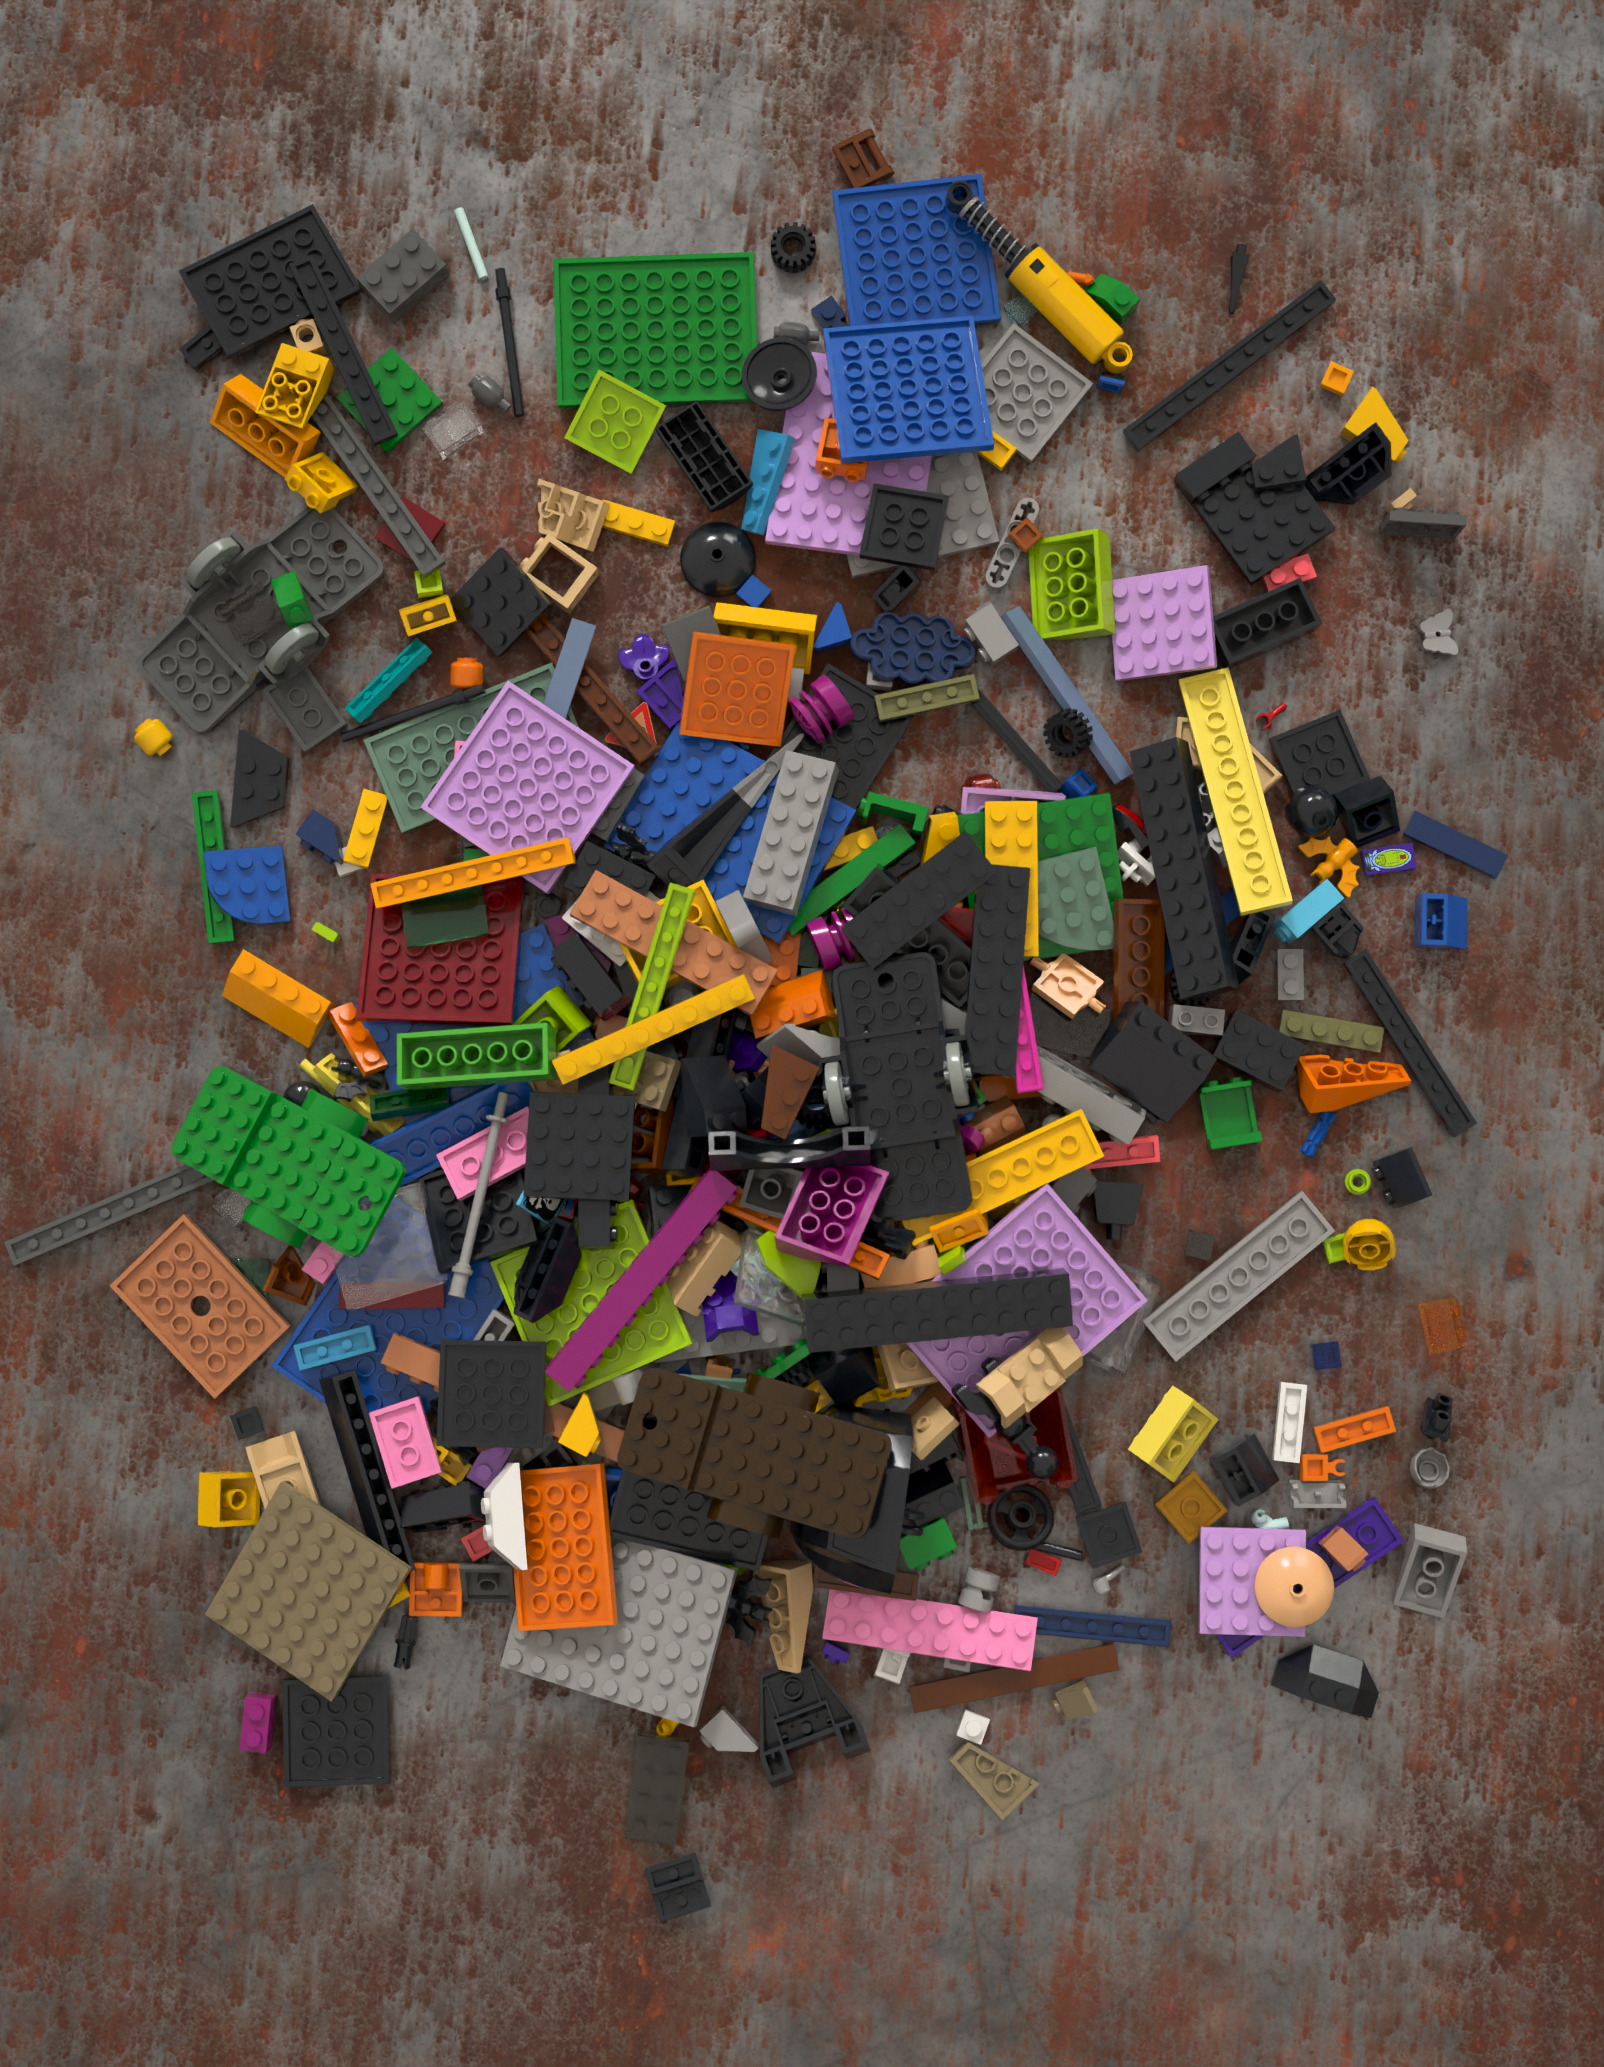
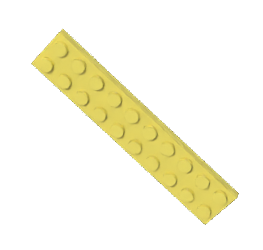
M1229 668L1179 679L1180 691L1240 914L1243 916L1290 905L1293 902Z

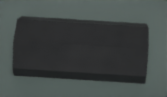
M698 401L693 402L655 427V431L711 513L728 507L740 499L753 486L752 480Z

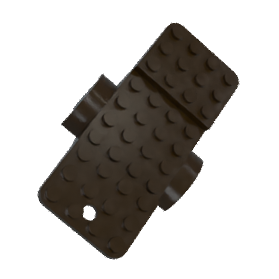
M649 1368L643 1372L619 1448L617 1461L620 1468L627 1472L711 1496L712 1499L706 1518L779 1539L785 1518L852 1539H859L864 1537L869 1530L891 1453L892 1442L890 1437L881 1431L816 1414L815 1410L820 1393L790 1383L748 1373L743 1392H739L663 1369ZM651 1414L655 1415L657 1418L656 1427L652 1430L646 1429L644 1426L645 1418Z

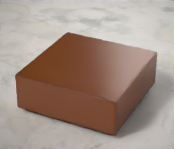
M1025 518L1008 534V537L1026 554L1043 539L1044 535L1028 518Z

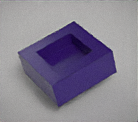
M826 1640L822 1647V1652L826 1654L824 1658L835 1664H839L840 1661L846 1664L850 1656V1650L830 1640Z

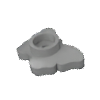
M1448 608L1434 617H1429L1419 625V630L1424 634L1423 637L1425 639L1422 642L1423 650L1450 656L1457 655L1459 651L1458 646L1449 637L1451 630L1448 628L1453 620L1451 609Z

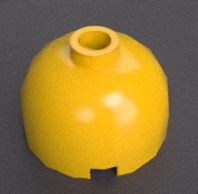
M1376 1219L1359 1220L1352 1224L1344 1235L1343 1255L1349 1264L1351 1262L1356 1264L1358 1269L1371 1271L1381 1269L1387 1266V1261L1395 1257L1396 1242L1391 1229L1381 1221Z

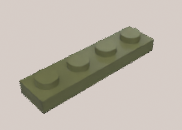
M971 674L875 695L874 699L879 721L883 722L979 701L980 697L975 676Z
M1282 1010L1278 1031L1293 1039L1380 1053L1384 1027Z

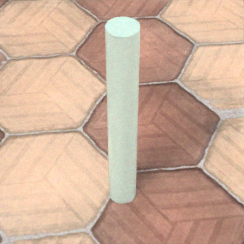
M457 208L454 210L477 276L479 280H485L488 278V274L464 208Z

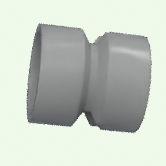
M968 1567L964 1579L967 1587L962 1588L958 1603L978 1611L990 1613L994 1602L992 1592L997 1591L1000 1576L981 1569Z

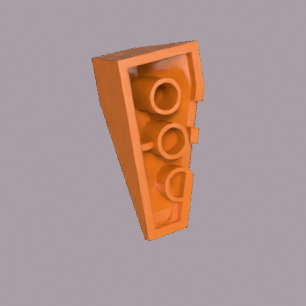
M1321 1054L1300 1056L1296 1063L1300 1097L1309 1113L1335 1111L1411 1084V1079L1401 1064L1378 1061L1361 1064L1355 1063L1353 1058L1336 1061L1330 1060L1329 1055Z

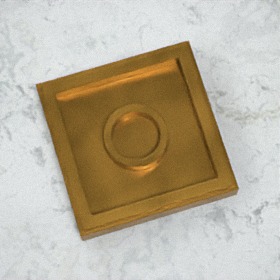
M1194 1470L1154 1503L1187 1544L1192 1543L1200 1536V1526L1210 1527L1228 1512L1226 1507Z

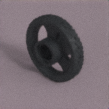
M1012 1483L998 1490L990 1500L987 1508V1523L990 1532L1001 1545L1011 1550L1028 1551L1040 1546L1049 1537L1054 1525V1511L1051 1502L1040 1489L1027 1483ZM1016 1492L1026 1493L1034 1497V1501L1032 1504L1020 1501L1012 1505L1008 1501L1007 1495ZM1015 1511H1021L1025 1514V1523L1016 1520ZM996 1513L1006 1514L1005 1522L1012 1531H1015L1012 1538L1007 1537L1001 1531L997 1523ZM1036 1515H1044V1525L1041 1532L1035 1538L1030 1539L1026 1529L1033 1524Z

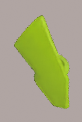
M767 1231L756 1240L765 1267L801 1299L802 1294L813 1293L818 1280L821 1262L801 1259L777 1250L774 1239L776 1233Z

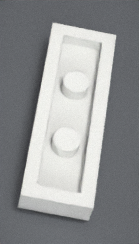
M1287 1382L1279 1383L1272 1460L1300 1463L1307 1385Z

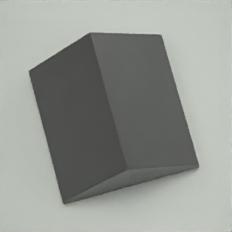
M464 1561L460 1564L459 1571L463 1602L515 1603L513 1567L507 1561Z

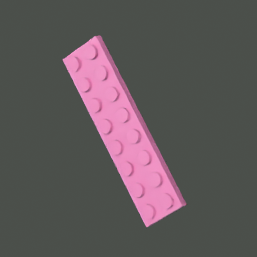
M830 1589L822 1639L1031 1671L1038 1618L997 1611L987 1613L965 1606L919 1599L911 1601Z

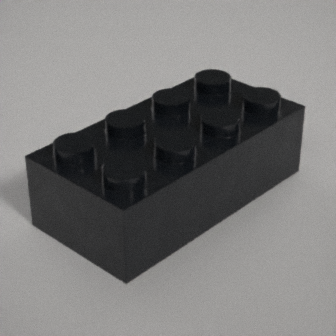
M1301 577L1213 616L1216 653L1223 668L1231 669L1316 631L1322 622Z

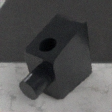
M1096 1181L1095 1184L1097 1186L1092 1193L1095 1223L1107 1224L1106 1239L1122 1240V1225H1134L1143 1184Z

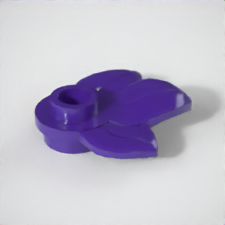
M640 634L635 638L632 649H620L618 655L621 665L625 669L634 671L638 679L648 681L658 673L659 667L668 661L669 649L667 645L655 647L651 637L646 634ZM644 666H650V667H649L648 669H646V670H643V669H642V667H644Z

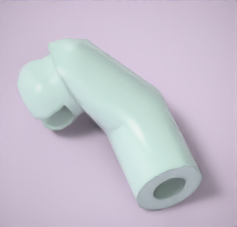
M1262 1509L1255 1510L1251 1516L1252 1523L1257 1528L1289 1529L1287 1517L1273 1520Z

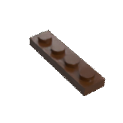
M815 1565L813 1587L916 1601L919 1574L896 1571L892 1593L888 1594L847 1584L833 1578Z

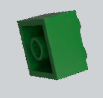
M944 1517L920 1527L923 1529V1535L921 1536L901 1533L899 1548L910 1570L915 1568L916 1571H920L931 1565L930 1560L937 1557L940 1560L946 1559L954 1554V1549L958 1548Z

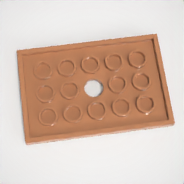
M183 1214L110 1285L118 1296L214 1399L218 1398L291 1327L187 1214ZM197 1296H204L210 1301L211 1308L205 1316L196 1315L192 1310L193 1300Z

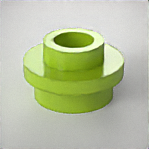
M1354 1169L1347 1173L1344 1183L1350 1193L1360 1195L1368 1191L1371 1179L1366 1171ZM1355 1177L1361 1179V1185L1359 1187H1356L1353 1184V1179Z

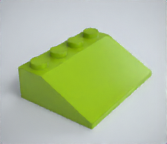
M1096 528L1043 538L1028 551L1032 622L1043 641L1094 638L1116 634L1110 535Z

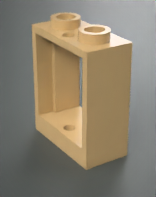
M548 533L545 538L541 537L536 542L533 548L535 550L530 558L526 557L520 564V567L551 602L570 614L598 577V568ZM551 546L584 569L564 597L530 574Z

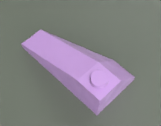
M963 787L960 813L967 814L985 811V801H1037V803L1063 800L1066 796L1055 792Z

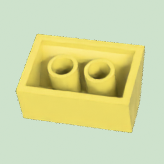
M1172 1385L1156 1410L1150 1415L1142 1430L1134 1438L1128 1450L1174 1483L1214 1427L1218 1418L1193 1398Z

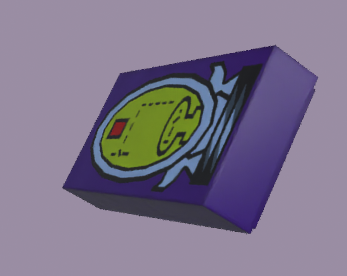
M1413 843L1360 851L1364 876L1417 868Z

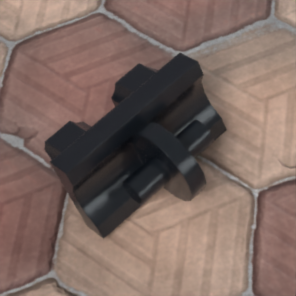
M884 1218L881 1223L873 1221L869 1232L862 1237V1242L883 1252H893L896 1258L905 1260L912 1251L911 1243L915 1239L916 1234L915 1231L894 1226L892 1219Z
M1438 1393L1435 1399L1427 1397L1425 1400L1420 1430L1429 1439L1438 1437L1442 1442L1446 1443L1448 1441L1453 1400L1451 1397Z

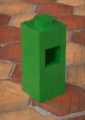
M295 571L271 580L279 608L289 629L313 620L305 592Z

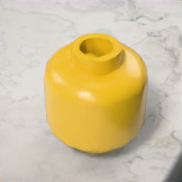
M148 718L134 730L136 733L134 741L148 756L156 753L161 756L171 748L169 742L172 740L173 735L159 719L151 720Z

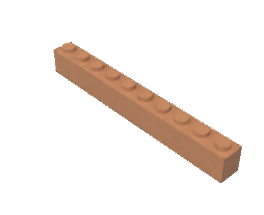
M396 1332L393 1333L381 1361L382 1364L386 1365L384 1369L396 1375H399L400 1371L410 1375V1381L423 1385L424 1382L434 1385L433 1390L438 1392L440 1351ZM545 1398V1406L549 1407L547 1400ZM562 1402L549 1407L555 1431L548 1434L554 1436L553 1440L555 1442L559 1440L565 1425L575 1409ZM596 1417L599 1426L598 1435L601 1436V1441L595 1453L602 1456L601 1461L616 1466L625 1429Z

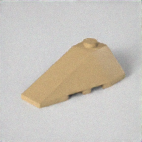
M794 1559L761 1562L759 1572L753 1570V1577L757 1575L762 1579H772L768 1593L764 1596H756H761L764 1606L773 1609L772 1613L767 1612L766 1617L770 1620L769 1626L772 1635L769 1640L779 1670L797 1674L801 1672L813 1594L812 1564Z

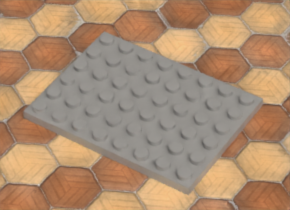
M611 1537L618 1624L518 1631L517 1609H515L500 1664L501 1667L681 1724L696 1727L738 1570L686 1554Z

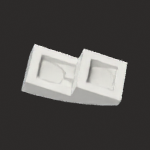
M883 1649L874 1676L900 1684L910 1653Z

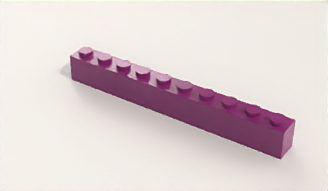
M709 1168L545 1368V1373L569 1392L574 1386L578 1389L587 1378L585 1372L589 1367L595 1368L604 1356L601 1354L607 1346L612 1348L621 1336L618 1332L625 1325L628 1328L636 1319L637 1315L635 1312L640 1305L645 1307L654 1296L651 1292L657 1285L662 1287L671 1276L668 1271L674 1264L678 1267L688 1255L685 1253L687 1248L691 1244L696 1246L702 1239L704 1233L701 1231L707 1224L712 1226L721 1215L718 1212L724 1203L729 1205L738 1194L735 1191L737 1184L721 1171H711Z

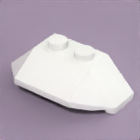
M511 1462L503 1467L484 1491V1498L481 1499V1510L486 1516V1525L483 1526V1537L487 1541L488 1546L512 1567L518 1570H527L519 1463Z

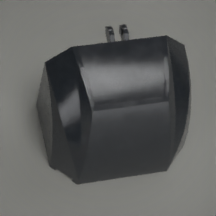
M832 1404L821 1415L881 1431L887 1434L892 1442L891 1453L867 1534L859 1539H852L792 1520L790 1532L803 1554L823 1572L856 1587L891 1594L896 1575L901 1533L911 1536L923 1535V1529L917 1526L902 1525L903 1517L919 1521L925 1519L926 1516L923 1512L905 1509L913 1443L911 1414L847 1405L840 1408L836 1404Z

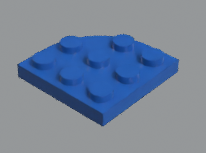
M282 846L204 852L209 892L215 903L227 914L240 922L253 925L290 922Z

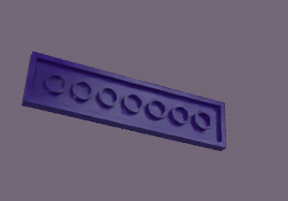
M1371 1497L1307 1540L1306 1549L1320 1556L1327 1564L1333 1576L1335 1589L1403 1543L1404 1540L1376 1498ZM1336 1526L1342 1527L1368 1553L1364 1558L1366 1562L1356 1571L1350 1570L1348 1572L1340 1568L1318 1544ZM1215 1634L1231 1658L1264 1637L1263 1635Z

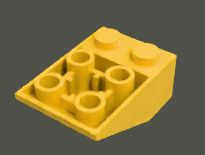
M282 343L255 413L303 429L328 390L335 371L330 359Z

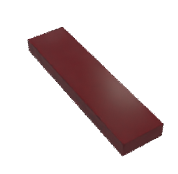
M445 1282L340 1283L339 1287L340 1310L445 1308Z

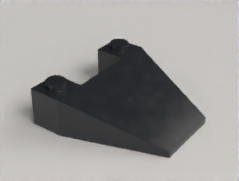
M809 1655L803 1657L800 1673L783 1671L775 1667L759 1674L760 1759L768 1783L772 1788L797 1779L789 1756L790 1753L831 1737L837 1736L846 1760L871 1751L859 1719Z

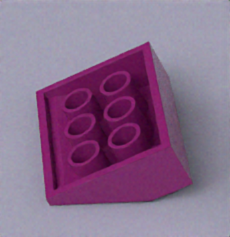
M873 1166L805 1168L774 1237L776 1249L801 1259L849 1266L888 1179L889 1172Z

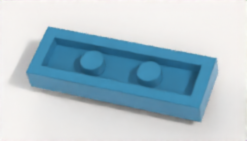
M371 1325L293 1345L300 1371L377 1350Z

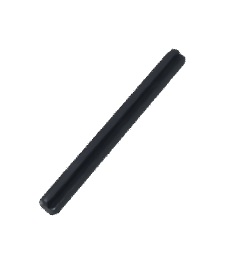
M978 689L979 701L970 703L1048 792L1056 793L1060 790L1062 783Z

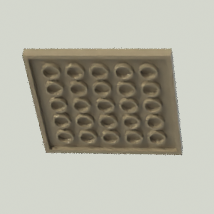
M284 1481L279 1484L205 1615L332 1702L338 1696L412 1567Z

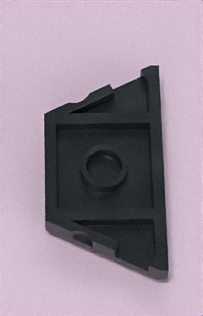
M239 730L230 822L232 828L240 827L241 824L253 819H260L270 812L274 813L284 809L286 800L289 758L244 730Z

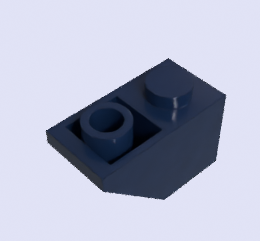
M312 809L296 833L302 839L300 844L311 852L315 848L322 852L321 858L329 864L334 865L337 862L342 865L344 857L339 827Z

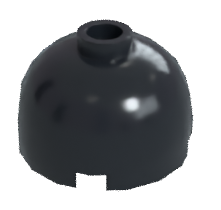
M1317 785L1304 786L1296 790L1292 794L1293 798L1290 803L1286 804L1285 818L1288 825L1298 834L1305 837L1315 838L1323 836L1335 826L1338 819V805L1334 797L1327 790Z

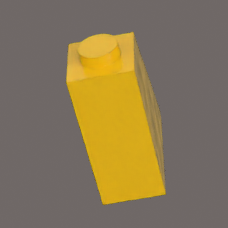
M1372 386L1339 435L1351 442L1368 427L1377 422L1391 442V465L1394 461L1399 464L1407 453L1404 447L1409 440L1377 389Z

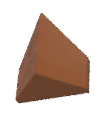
M289 1245L274 1264L263 1290L306 1306L316 1282L313 1281L309 1274L302 1270L304 1264L295 1248Z

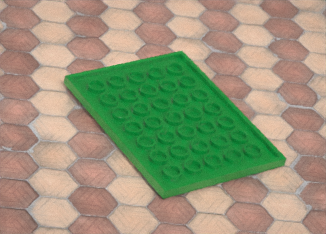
M754 252L553 259L558 409L579 408L598 370L609 374L664 405L692 404L695 401H698L699 404L752 402L742 384V368L749 353L757 346Z

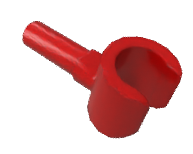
M1282 703L1268 714L1261 713L1257 716L1256 721L1261 717H1265L1268 720V724L1261 729H1267L1270 726L1271 720L1287 708L1286 703Z

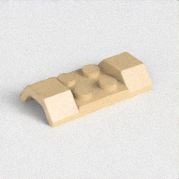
M1061 1327L1044 1329L978 1382L976 1387L990 1398L1001 1415V1425L1003 1428H1007L1024 1413H1028L1066 1382L1069 1376L1083 1366V1354L1070 1334Z
M296 1430L245 1447L265 1509L279 1484L284 1481L321 1505Z

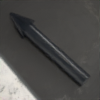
M1045 1541L1033 1549L1080 1561L1082 1557L1081 1550Z

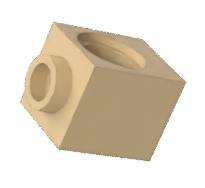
M302 319L290 327L297 348L320 356L327 355L325 345L314 319ZM306 335H313V339L310 342H302Z

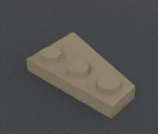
M966 1742L948 1759L1002 1821L1040 1785V1783L969 1742Z

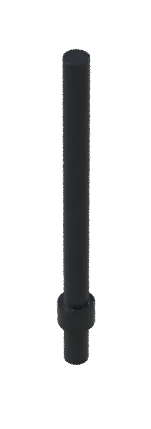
M497 268L495 269L497 281L495 293L496 300L500 304L514 417L524 416L509 303L511 292L510 287H507L505 269Z
M480 684L466 690L461 688L443 698L340 733L343 742H347L457 704V706L468 702V699L486 694L484 685Z

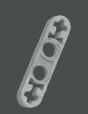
M1023 498L1017 504L988 567L985 584L991 590L997 591L1005 587L1021 553V550L1008 537L1010 530L1022 522L1019 521L1024 512L1021 507L1026 508L1027 505L1032 507L1031 511L1033 514L1029 513L1027 518L1033 524L1035 523L1039 512V505L1032 498ZM1002 550H1011L1014 554L1013 560L1010 562L1001 560L999 554ZM999 566H1001L1003 570L1000 578L1003 581H998L995 584L992 582L993 578L990 575H995Z

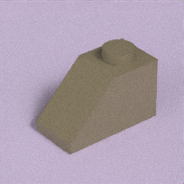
M1083 1679L1054 1692L1057 1699L1053 1701V1704L1059 1716L1064 1714L1067 1720L1098 1712V1708Z

